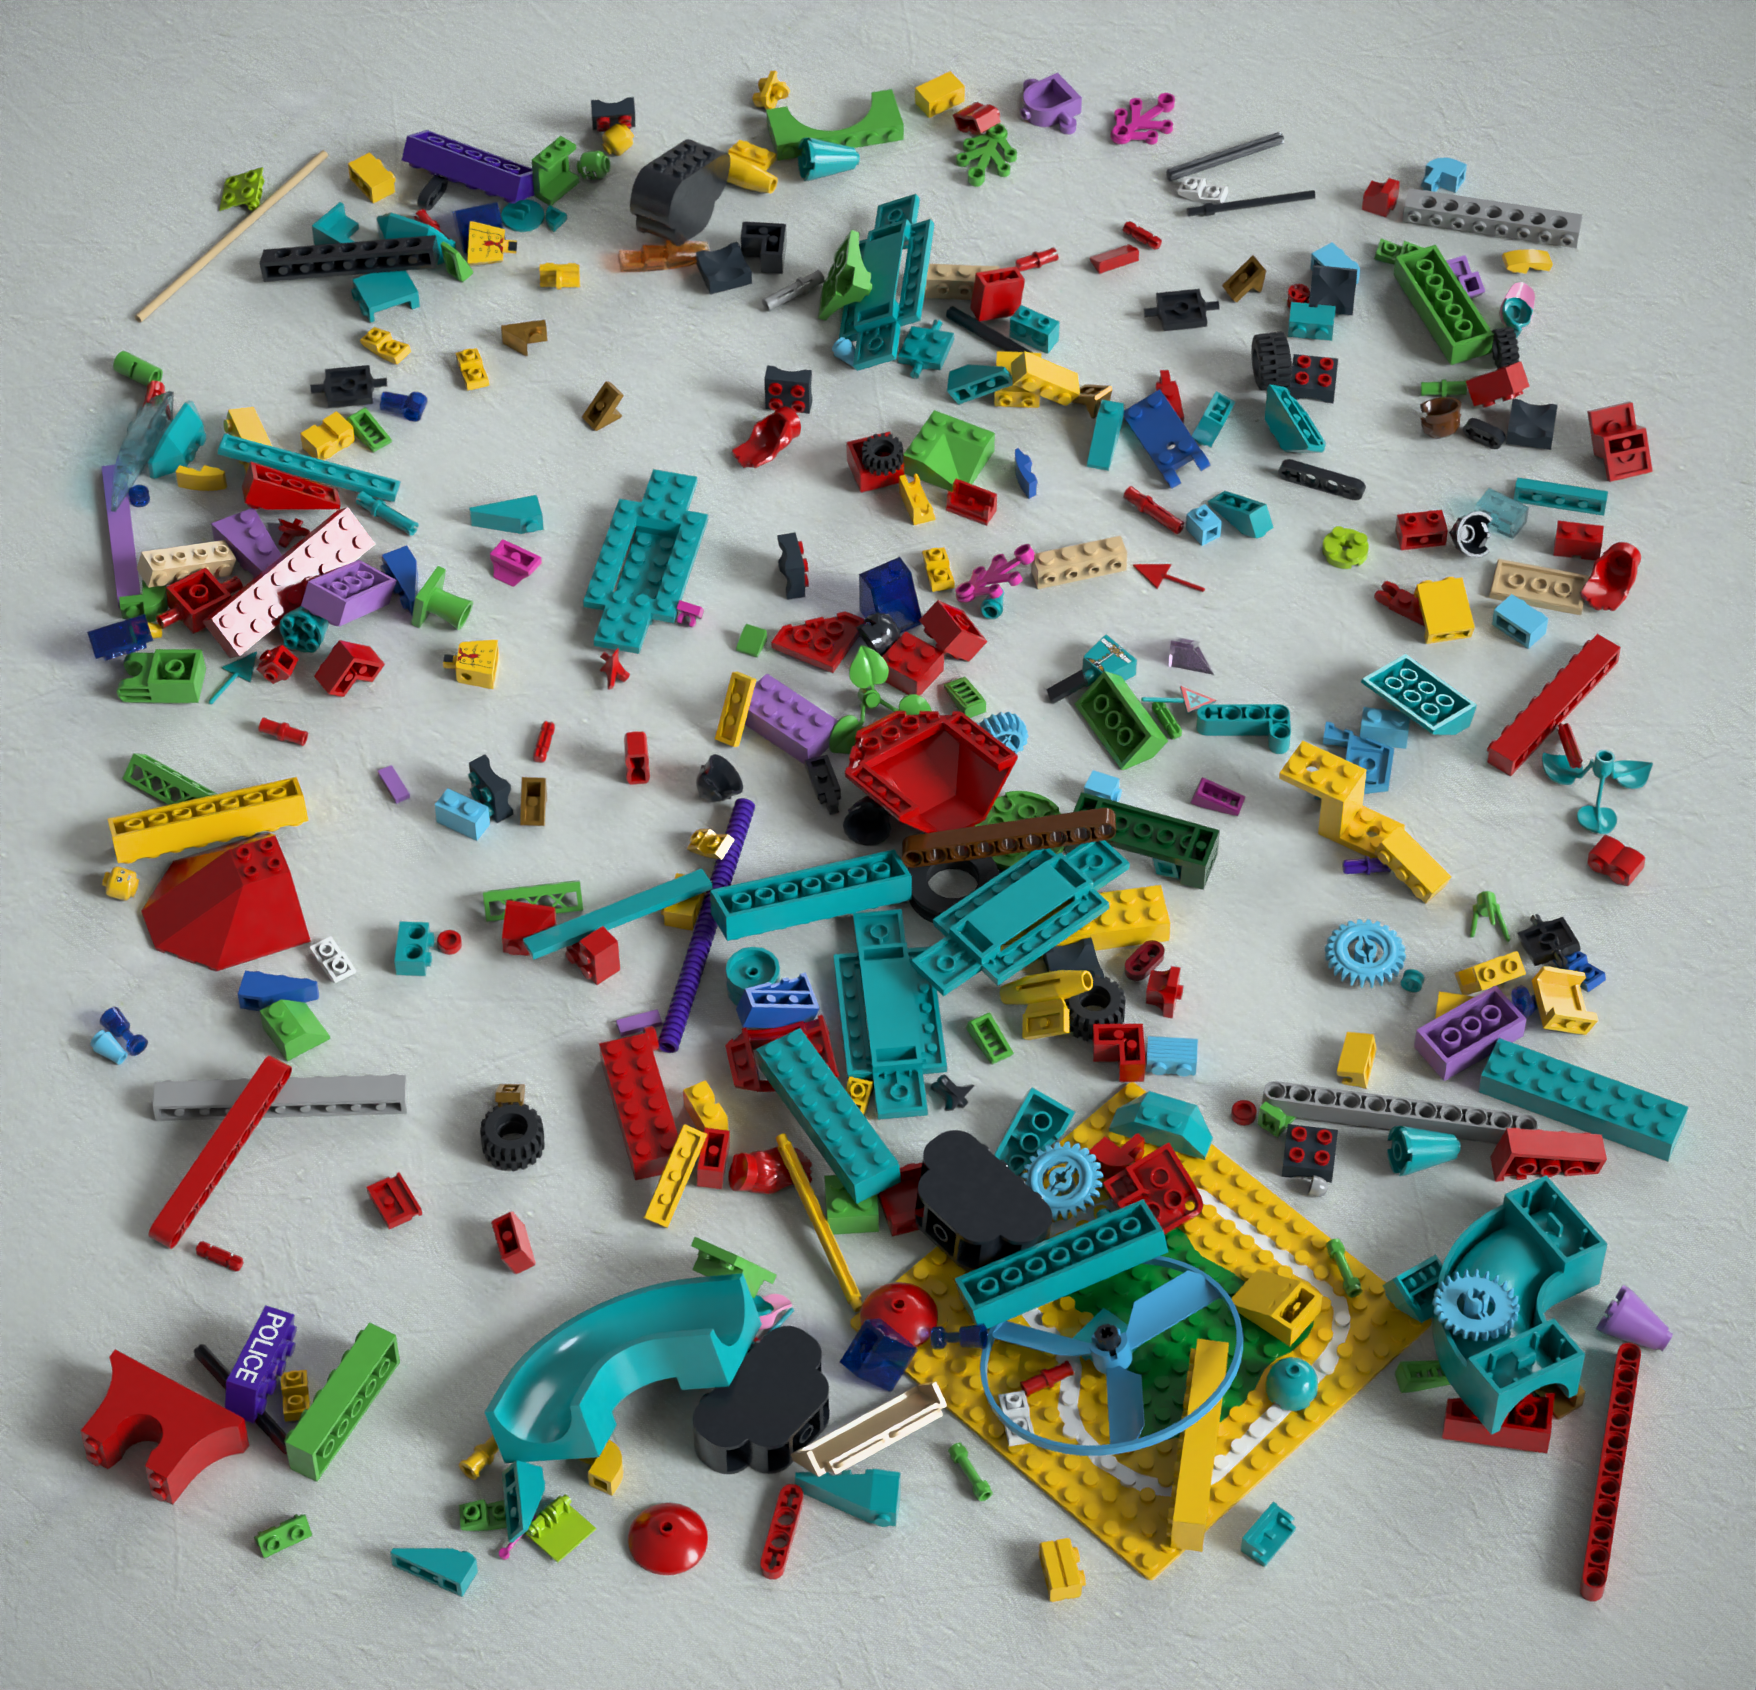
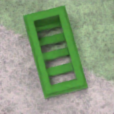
M443 241L440 245L447 272L463 283L473 274V270L456 249Z
M366 407L347 417V421L353 426L354 435L373 453L392 443V439ZM376 433L375 436L369 438V435ZM379 438L382 439V441H380V442H378V443H376V444L373 443V441H375V440H377V439H379Z
M965 676L944 684L945 690L958 710L966 716L972 718L986 712L985 699Z
M990 1012L968 1022L966 1030L991 1065L1014 1055ZM984 1027H986V1028L988 1029V1030H985V1031H983V1032H980V1030H979V1029L984 1028ZM992 1034L993 1037L987 1040L984 1039L985 1036ZM997 1041V1045L991 1048L988 1046V1044ZM1003 1049V1053L994 1056V1051Z
M1439 1360L1400 1361L1395 1371V1377L1401 1393H1411L1451 1385L1441 1368ZM1438 1369H1440L1442 1374L1440 1377L1437 1372Z

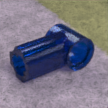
M383 391L380 400V410L402 414L405 419L417 422L424 413L428 399L420 392H411L408 396Z

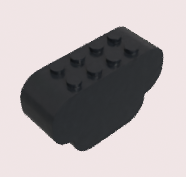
M686 139L645 165L635 179L630 199V212L636 216L637 231L650 233L669 240L676 246L683 245L702 232L710 221L715 201L721 196L726 186L730 169V155L713 147Z
M949 1130L939 1134L925 1146L915 1210L924 1208L923 1217L915 1214V1223L919 1230L959 1267L968 1271H974L1049 1239L1052 1224V1211L1049 1205L1038 1192H1034L1026 1185L1022 1177L1015 1175L1003 1160H999L992 1154L987 1145L980 1143L967 1132Z
M781 1326L773 1329L761 1341L758 1340L753 1344L750 1352L744 1357L730 1386L715 1387L710 1393L702 1396L699 1405L693 1413L694 1448L697 1457L702 1463L721 1474L739 1473L748 1466L760 1473L775 1474L787 1469L794 1462L791 1457L792 1453L809 1445L827 1427L830 1418L829 1383L821 1370L822 1351L815 1338L794 1326Z

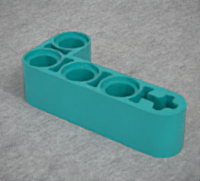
M1207 704L1201 706L1197 711L1196 729L1201 735L1268 736V747L1271 752L1284 754L1289 750L1291 738L1290 711L1284 705Z

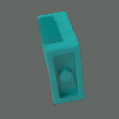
M406 270L369 273L352 279V297L355 302H359L362 315L367 316L370 323L375 322L374 313L408 302L411 309L420 307L419 292Z

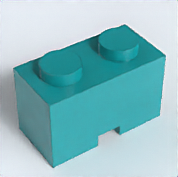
M1291 302L1288 337L1332 341L1336 306L1318 305V308L1309 307L1307 303Z

